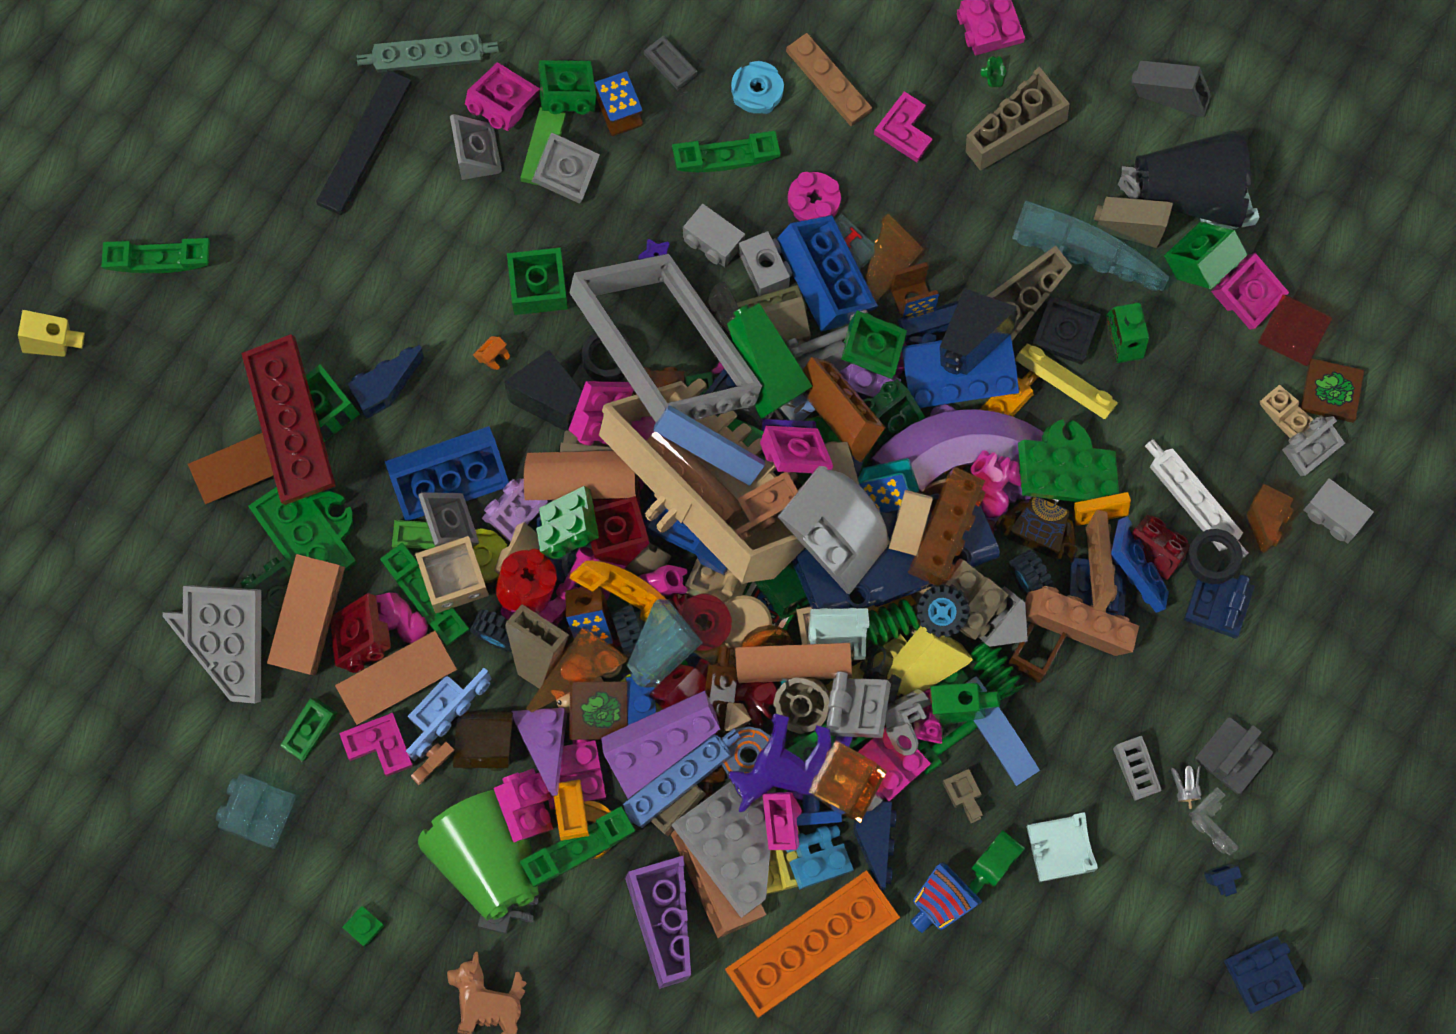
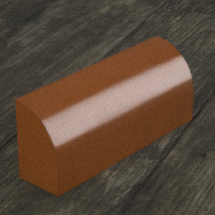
M811 357L803 372L813 387L802 394L841 442H848L851 455L857 461L862 462L885 427L831 362Z
M263 433L188 464L205 505L274 476Z

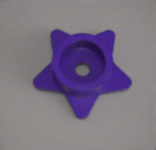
M648 239L647 250L639 254L638 259L655 257L654 253H658V256L667 254L670 246L669 242L657 244Z

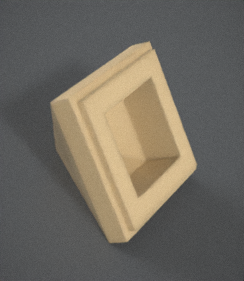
M728 702L724 726L725 731H731L733 728L736 730L744 728L751 720L746 708L741 703Z

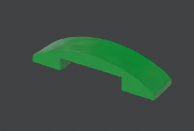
M776 131L750 134L749 139L699 145L698 141L672 144L676 170L683 172H717L744 168L773 160L781 155Z
M209 238L182 239V243L132 245L130 241L103 242L101 267L106 270L130 273H171L193 270L209 264L210 240Z
M403 543L380 558V561L446 646H449L469 631V628L453 607L435 613L419 564Z
M622 806L596 819L595 823L589 825V836L562 840L547 849L543 848L521 860L520 864L532 886L541 885L576 868L633 834L635 829Z

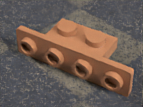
M787 472L780 474L737 499L749 520V523L734 530L743 541L749 539L752 536L750 532L760 527L761 530H764L777 522L775 518L780 515L797 494L798 490Z

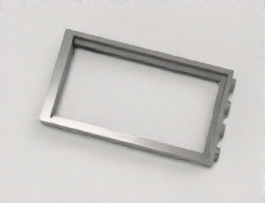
M669 254L574 273L570 295L655 422L659 420L669 405L694 420L756 405L762 385ZM664 282L737 387L667 403L596 296Z

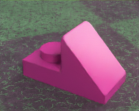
M792 792L764 793L763 803L768 849L796 850L799 847L796 818L802 813L800 805Z

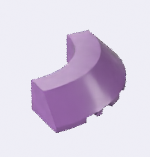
M956 410L927 417L910 425L888 440L874 454L871 460L879 465L908 458L919 485V490L916 493H919L945 471L960 465H973L983 450L988 451L989 455L995 452L997 454L996 461L1003 456L1004 459L1009 457L1010 461L1015 460L1019 462L1018 442L1024 439L1042 441L1044 432L1010 415L985 410Z

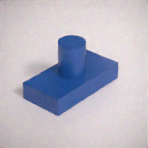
M654 676L626 677L627 725H630L656 713L655 701L649 696L655 688Z
M819 794L816 796L803 795V812L796 818L797 826L842 822L841 810L820 811Z

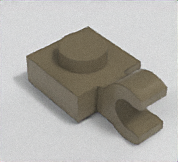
M967 769L943 780V785L954 807L957 808L963 805L971 824L981 820L983 815L975 801L976 798L981 797V792L970 770Z

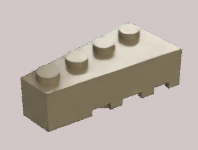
M1039 66L1027 81H1023L1017 87L1015 93L1009 98H1005L997 110L986 116L967 134L966 153L981 171L1066 122L1070 103Z
M1056 245L987 295L988 297L1017 306L1016 327L1011 333V340L1016 337L1072 267Z

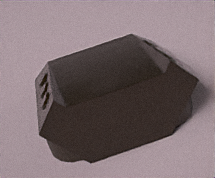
M465 712L462 716L458 715L453 768L468 770L488 768L491 771H502L504 768H509L514 730L513 712Z

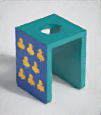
M908 458L863 468L858 478L859 485L870 496L880 513L899 510L905 490L918 492L919 490L918 482Z

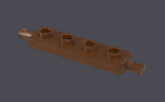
M719 646L718 663L708 665L705 692L716 711L720 730L714 734L720 738L730 732L724 729L728 702L734 703L737 683V669L729 665L731 648ZM722 765L701 781L702 791L706 793L702 799L706 800L712 795L714 783L724 781L725 770Z

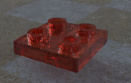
M1282 294L1258 343L1307 366L1332 317L1290 296Z

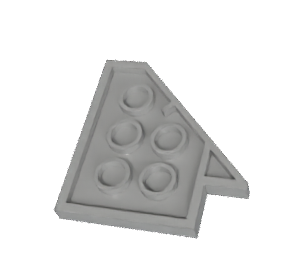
M197 585L183 586V612H163V618L230 701L244 703L261 702V590Z
M729 782L675 821L671 826L742 918L766 900L770 850L768 849L763 796L753 801L744 812H739L742 799L737 794L733 784ZM775 787L771 788L767 793H775Z

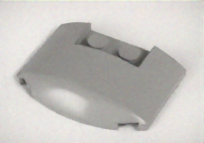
M818 466L778 518L847 594H850L890 544L887 528L879 509L860 485L841 472L828 470V467Z

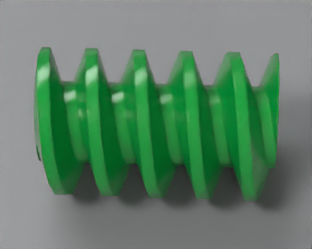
M905 599L900 600L898 606L895 603H890L888 610L884 606L879 607L877 613L874 610H868L869 628H867L866 649L867 640L869 639L874 646H877L878 636H881L886 643L888 642V633L890 632L895 639H898L899 629H902L906 636L909 635V626H912L915 631L919 629L916 614Z
M983 642L971 651L970 656L973 660L970 663L978 662L973 670L976 673L983 672L979 678L981 682L989 681L985 687L986 690H998L999 699H1005L1020 690L1024 685H1015L1020 678L1019 675L1010 677L1009 674L1014 669L1013 666H1003L1008 657L999 658L997 656L1002 647L992 648V646L989 647Z

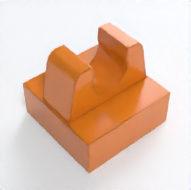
M491 336L473 354L480 363H484L494 370L500 368L495 362L497 355H500L504 360L510 358V354L505 348L507 344L500 337Z

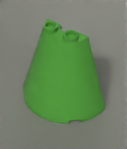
M494 790L474 795L453 805L431 821L433 827L429 831L423 829L418 838L420 850L486 921L502 918L508 913L507 908L516 903L518 906H525L531 903L535 896L539 895L538 886H532L520 864L521 860L532 855L530 838L513 842Z

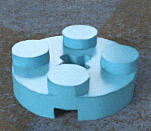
M762 61L750 62L748 66L740 67L733 75L731 83L733 101L747 112L768 114L779 104L783 96V79L778 74V70L769 63ZM761 83V88L764 90L755 92L750 86Z

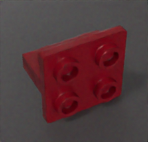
M1146 515L1134 529L1132 535L1134 539H1141L1147 563H1154L1160 576L1168 580L1188 553L1190 544H1188L1187 538L1182 534L1173 533L1166 528V524L1158 517Z

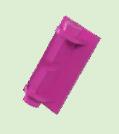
M929 688L924 693L931 704L922 708L927 718H920L913 722L914 732L917 739L942 744L941 723L933 715L931 688Z

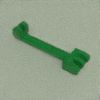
M973 720L965 722L944 737L942 744L936 743L932 747L926 741L918 744V750L924 752L923 756L931 762L924 770L926 775L942 765L941 760L938 758L940 754L978 728Z

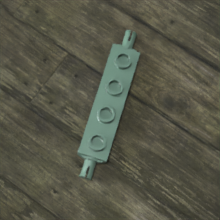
M474 34L374 44L372 54L357 55L358 66L373 64L377 72H387V70L397 71L480 63L484 53H499L498 42L482 43L479 35Z

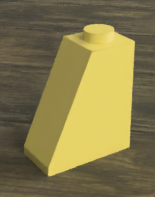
M920 626L894 657L887 679H890L891 674L902 679L897 696L901 694L907 695L916 689L924 692L931 688L930 686H934L968 665L973 660L963 645L956 640L945 636L936 637V634H929L926 632L927 629L925 627L922 628Z

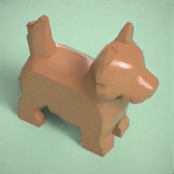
M478 952L474 953L472 961L463 962L458 969L447 972L449 984L457 987L460 992L461 1023L458 1027L459 1034H472L476 1024L480 1026L485 1024L489 1027L490 1024L497 1026L498 1023L503 1030L501 1034H517V1022L521 1015L520 1000L525 993L523 987L527 984L525 981H522L520 972L515 973L509 993L485 989Z

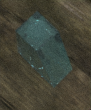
M656 600L627 664V667L632 672V679L641 687H656L703 642L669 600Z

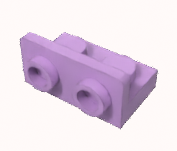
M512 479L503 488L504 494L499 500L494 499L487 505L484 510L486 514L482 517L485 522L490 523L509 542L512 540L516 525L523 522L528 525L538 514L539 508L548 503L547 500H525L524 479Z

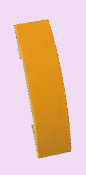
M585 561L570 574L571 580L592 592L600 586L641 610L639 619L660 631H664L675 622L677 611L668 600L646 581L625 569L604 562Z

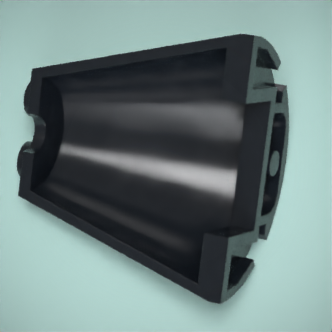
M1228 131L1136 156L1135 169L1139 171L1140 176H1143L1140 177L1139 188L1141 193H1143L1144 200L1173 203L1171 211L1236 228L1242 227L1249 204V199L1244 197L1247 193V185L1251 186V164L1248 147L1241 133Z

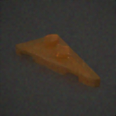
M889 214L882 218L881 223L883 224L879 238L874 246L875 253L871 258L866 275V284L875 302L890 288L894 272L908 268L924 250Z

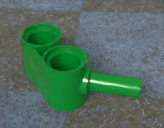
M1002 830L971 868L976 872V877L968 887L976 895L985 884L990 883L994 887L1025 848Z

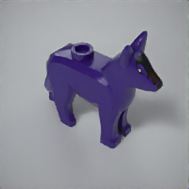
M774 714L771 720L774 724L773 732L767 745L758 754L752 771L749 773L730 771L727 774V778L742 799L739 812H744L753 801L763 796L764 793H767L773 787L787 790L786 792H792L795 799L799 800L803 799V795L816 796L829 790L840 766L848 756L852 737L835 736L836 743L834 748H831L830 729L816 725L817 745L807 760L803 762L798 756L785 749L789 717Z

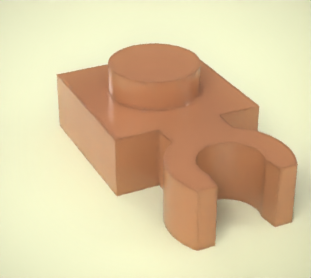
M447 742L442 746L437 743L426 753L428 759L411 775V778L420 785L454 753V749Z

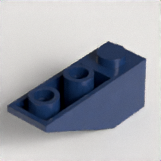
M420 345L404 349L398 357L380 362L374 370L368 373H360L348 383L350 392L366 419L392 405L424 359Z
M882 801L872 811L862 812L855 808L854 834L872 876L882 892H884L886 884L891 885L892 867H887L888 856H893L894 839L889 838L890 827L895 828L896 810H891L892 802Z

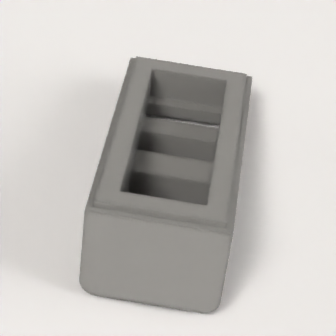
M1142 736L1117 744L1113 748L1134 801L1162 791ZM1134 748L1137 749L1138 753L1126 756V751ZM1141 759L1142 764L1130 768V762ZM1142 770L1146 771V775L1134 779V773ZM1150 780V786L1138 790V784Z

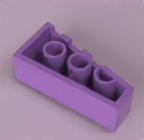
M703 691L602 737L603 754L627 798L629 799L720 730L716 711L706 692Z
M684 856L629 871L625 878L659 989L687 981L691 976L687 931L688 918L685 900L686 888L683 868Z

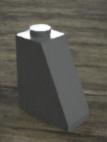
M1140 60L1138 69L1132 75V85L1135 87L1139 97L1198 117H1204L1211 93L1200 67Z

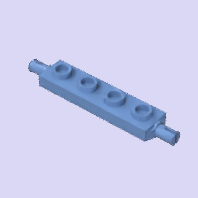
M733 728L722 738L713 734L626 801L623 805L631 824L634 823L643 828L731 757L728 747L741 738L738 731Z

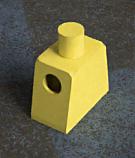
M22 310L18 338L22 353L63 357L66 356L67 347L83 348L85 333L71 331L68 320L65 318Z

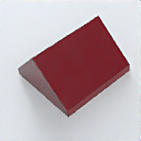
M636 496L594 507L599 538L590 543L595 559L627 566L650 544Z

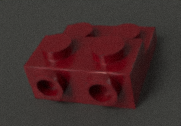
M367 593L332 615L330 624L335 666L352 673H357L364 670L365 663L382 659L384 652L391 648L388 623L379 620L377 598L375 595Z

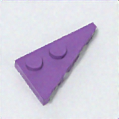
M565 708L512 711L513 720L548 791L551 792L552 796L558 795L567 719Z

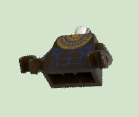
M1032 497L1030 501L1023 500L1008 509L1004 515H1001L993 527L994 529L997 527L1004 528L1006 530L1004 535L1008 536L1007 539L1053 559H1056L1058 555L1060 560L1062 555H1067L1071 558L1070 562H1074L1077 553L1073 522L1068 518L1069 511L1059 506L1061 500L1042 499L1039 497Z

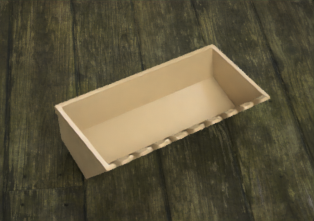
M697 379L687 387L682 381L659 387L658 390L666 402L670 403L698 396L707 387V384L702 379ZM637 394L603 405L602 412L604 416L599 436L643 480L657 498L651 507L648 508L645 517L652 521L666 508L669 510L657 524V529L660 532L667 531L677 520L680 523H684L741 583L774 579L805 548L778 517L775 518L777 521L775 524L764 530H761L760 527L750 532L752 536L743 541L734 532V530L749 523L743 510L728 525L631 426V421H641L642 417L651 416ZM734 411L720 414L718 417L712 415L699 420L695 419L697 422L756 456L763 452L760 438L749 447L742 442L752 432V429L747 424H741L733 432L727 427L737 417ZM693 454L736 499L777 477L773 473L776 470L774 462L765 460L764 468L752 484L748 486ZM795 472L788 473L793 482L798 478Z

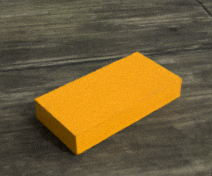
M1129 493L1076 502L1073 513L1075 526L1088 524L1096 510L1107 512L1108 520L1128 516L1131 502Z
M580 779L560 782L558 795L554 796L560 840L589 836Z

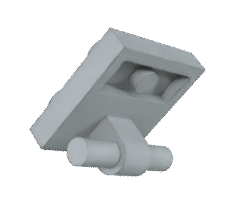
M837 672L830 692L826 728L830 729L831 736L883 738L891 683L888 680L847 679V673Z

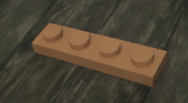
M807 33L786 47L787 54L851 127L872 112V107Z
M1096 510L1086 527L1093 608L1105 611L1110 601L1113 602L1116 598L1117 586L1114 585L1115 565L1112 564L1111 556L1113 545L1110 544L1111 525L1108 524L1107 512Z

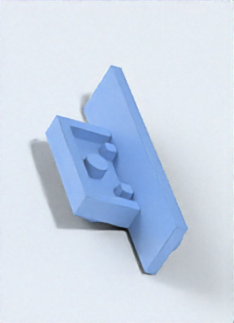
M485 668L464 689L451 678L445 676L408 715V718L423 731L406 750L413 761L418 757H424L431 749V743L438 736L442 737L448 732L451 722L456 716H462L469 709L471 700L477 694L482 695L490 686L489 681L492 678Z

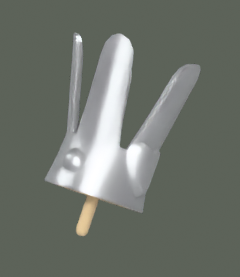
M1191 766L1186 767L1185 788L1178 772L1174 768L1171 769L1178 789V802H1188L1189 809H1192L1191 801L1201 799V790L1198 785L1201 766L1197 770L1196 785L1194 770Z

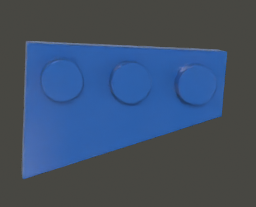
M1127 516L1118 520L1111 556L1113 561L1124 570L1129 582L1140 591L1145 603L1150 604L1157 613L1166 609L1169 591L1154 563H1147L1143 551L1144 545L1140 538L1134 539L1129 527L1132 526V523Z

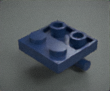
M1075 558L1074 562H1070L1068 596L1078 597L1083 600L1082 603L1091 606L1093 605L1089 559ZM1112 559V564L1115 565L1114 585L1117 586V595L1113 602L1110 601L1106 613L1124 616L1127 575L1121 566L1117 565Z
M1239 575L1238 580L1231 578L1222 584L1213 585L1204 583L1197 578L1183 620L1237 639L1255 586L1249 584L1250 578L1244 575Z
M1278 936L1224 960L1250 1014L1304 989L1287 956L1290 953V949L1286 942H1280Z

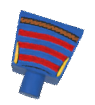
M942 862L934 869L913 899L914 904L920 911L910 921L921 933L932 923L939 930H943L980 905L982 901L945 862Z

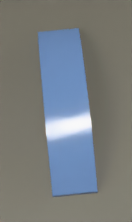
M977 676L967 682L978 683L983 692L987 691ZM999 707L985 709L984 719L973 720L1016 786L1040 771Z

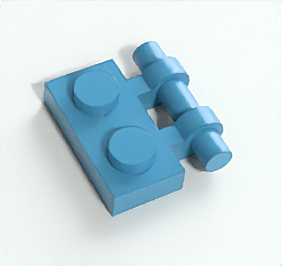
M837 825L829 828L823 826L817 828L816 832L807 835L803 833L798 834L799 847L796 849L799 858L792 860L789 864L799 890L853 871L844 844L834 847L832 845L831 839L840 836V830ZM819 843L822 851L810 854L808 846ZM786 850L787 853L792 852V851H795V850Z

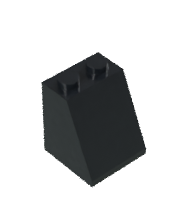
M964 288L940 345L941 366L949 373L967 375L1015 330L1017 306Z
M548 350L505 380L508 400L512 404L564 431H569L582 391L550 350Z

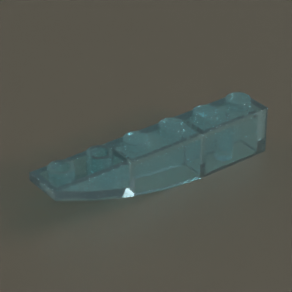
M1025 200L1012 237L1019 244L1035 246L1042 249L1045 253L1056 245L1061 253L1072 263H1083L1092 266L1098 272L1115 274L1123 281H1135L1143 284L1149 290H1164L1169 276L1124 242L1077 218Z

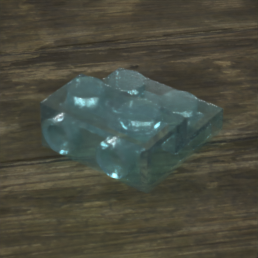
M239 774L238 779L233 778L229 783L227 794L231 796L227 805H221L217 812L216 821L219 822L218 828L221 831L275 850L296 796L295 794L272 787L263 781Z

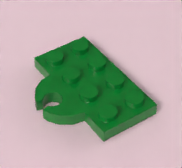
M1064 419L1045 429L1042 441L1024 439L1018 442L1022 496L1081 502L1119 494L1115 451L1093 448L1086 430L1077 422L1072 420L1066 423L1069 440L1062 433V428L1065 425Z
M275 487L248 505L251 512L292 568L296 554L344 566V572L357 564L352 554L342 542L350 534L353 527V511L351 506L345 508L344 513L340 517H332L330 515V509L333 506L343 505L346 502L345 498L331 491L319 492L284 505L280 502L278 490Z

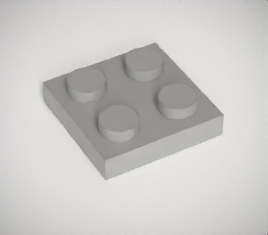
M551 133L531 182L580 203L583 200L600 154Z

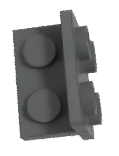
M1229 717L1198 753L1195 761L1239 795L1271 757L1273 752L1257 739L1262 733L1258 728L1252 725L1246 730Z

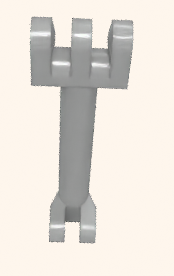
M848 326L798 345L796 338L787 341L786 345L794 358L845 339Z

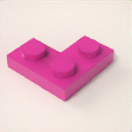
M904 91L876 127L874 135L913 161L918 162L933 140L913 126L924 112L926 105Z
M393 713L339 733L350 761L377 751L386 777L413 767Z

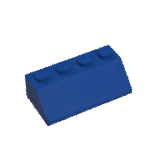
M832 215L790 223L777 238L781 252L788 262L792 274L821 331L842 327L850 323V316L855 314L857 310H867V312H870L878 307Z
M1011 334L967 375L949 373L941 366L940 345L942 340L902 347L907 389L919 408L1019 393Z
M489 426L385 461L405 521L425 516L419 499V494L422 492L463 493L466 502L501 490L509 483L495 438Z

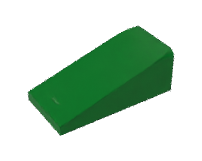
M310 698L280 746L301 761H304L332 724L338 712L319 699Z

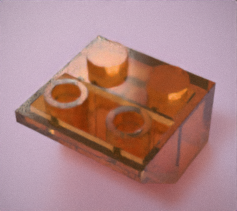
M835 741L833 747L826 754L822 768L814 777L809 793L832 810L861 823L887 771L876 762L841 742Z

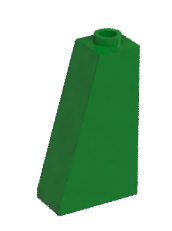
M760 303L751 308L746 304L733 313L735 318L727 323L736 350L762 385L755 405L758 415L762 419L813 386Z

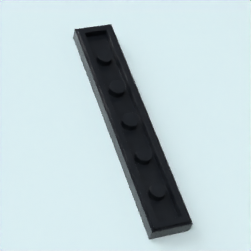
M387 70L317 198L316 203L318 206L339 215L342 214L412 85L410 79Z

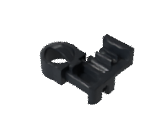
M879 644L877 646H869L866 649V657L862 659L859 668L864 671L862 679L888 680L891 683L888 702L894 703L902 679L891 674L890 679H887L888 672L893 664V656L889 650ZM883 652L884 657L881 664L873 668L874 656L877 653Z

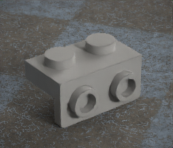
M1319 416L1308 424L1309 429L1304 433L1299 432L1288 440L1290 444L1282 449L1300 476L1307 475L1345 444L1333 426L1337 422L1334 416Z

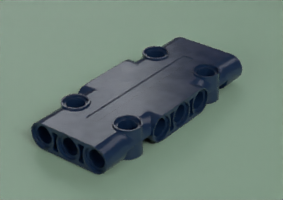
M966 484L942 494L931 495V504L938 507L940 514H933L929 510L917 555L889 549L888 545L851 592L860 596L861 604L853 603L850 600V594H847L812 554L804 548L792 560V563L811 608L860 609L873 605L878 607L941 583L955 565L951 560V555L960 557V559L965 560L972 567L999 558L998 544L973 488ZM899 510L881 512L887 528L889 541L893 534Z

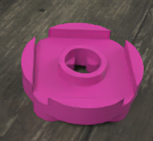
M802 172L792 182L788 191V205L799 221L830 215L834 217L839 210L841 201L839 184L828 175L819 172ZM816 193L821 198V201L816 200L815 204L811 203L810 198L807 196Z

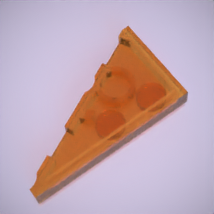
M582 627L526 709L530 712L538 710L569 693L570 682H590L625 663L628 657L585 627Z

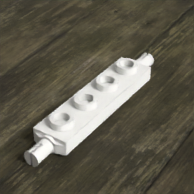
M1154 439L1148 442L1145 447L1155 458L1150 468L1201 530L1221 529L1229 532L1239 540L1243 532L1174 449L1163 451ZM1211 541L1219 551L1228 549L1222 543ZM1241 545L1243 555L1242 558H1244L1248 554V552Z

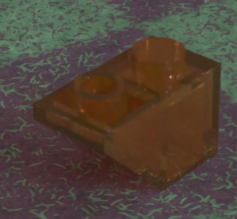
M1265 484L1258 490L1247 513V517L1260 550L1266 553L1271 545L1277 546L1283 532L1279 531L1282 522L1287 524L1294 510L1290 507L1294 498Z

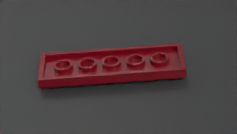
M290 334L241 353L280 502L287 505L335 487L334 477L296 338Z

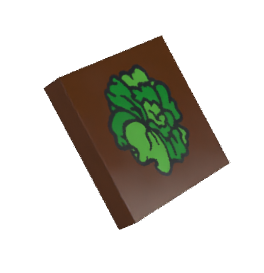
M1311 358L1308 363L1301 409L1307 413L1325 417L1334 416L1335 419L1354 423L1364 370Z
M570 682L571 740L601 739L627 726V682Z

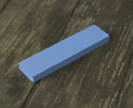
M670 405L654 425L653 431L748 486L752 484L765 466L763 459Z

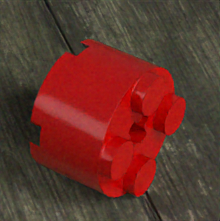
M539 549L521 550L510 554L504 559L497 580L496 595L499 602L509 611L511 609L516 611L523 604L536 614L540 613L546 608L552 597L557 580L556 569L553 563Z

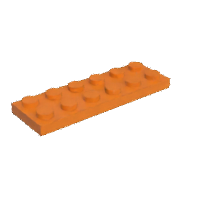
M866 870L728 966L725 971L756 1017L760 1018L895 923L900 917Z

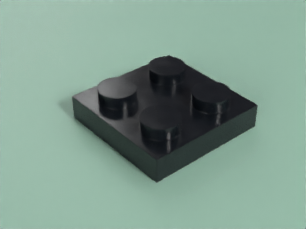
M1050 296L1032 346L1039 347L1045 352L1082 365L1101 314Z

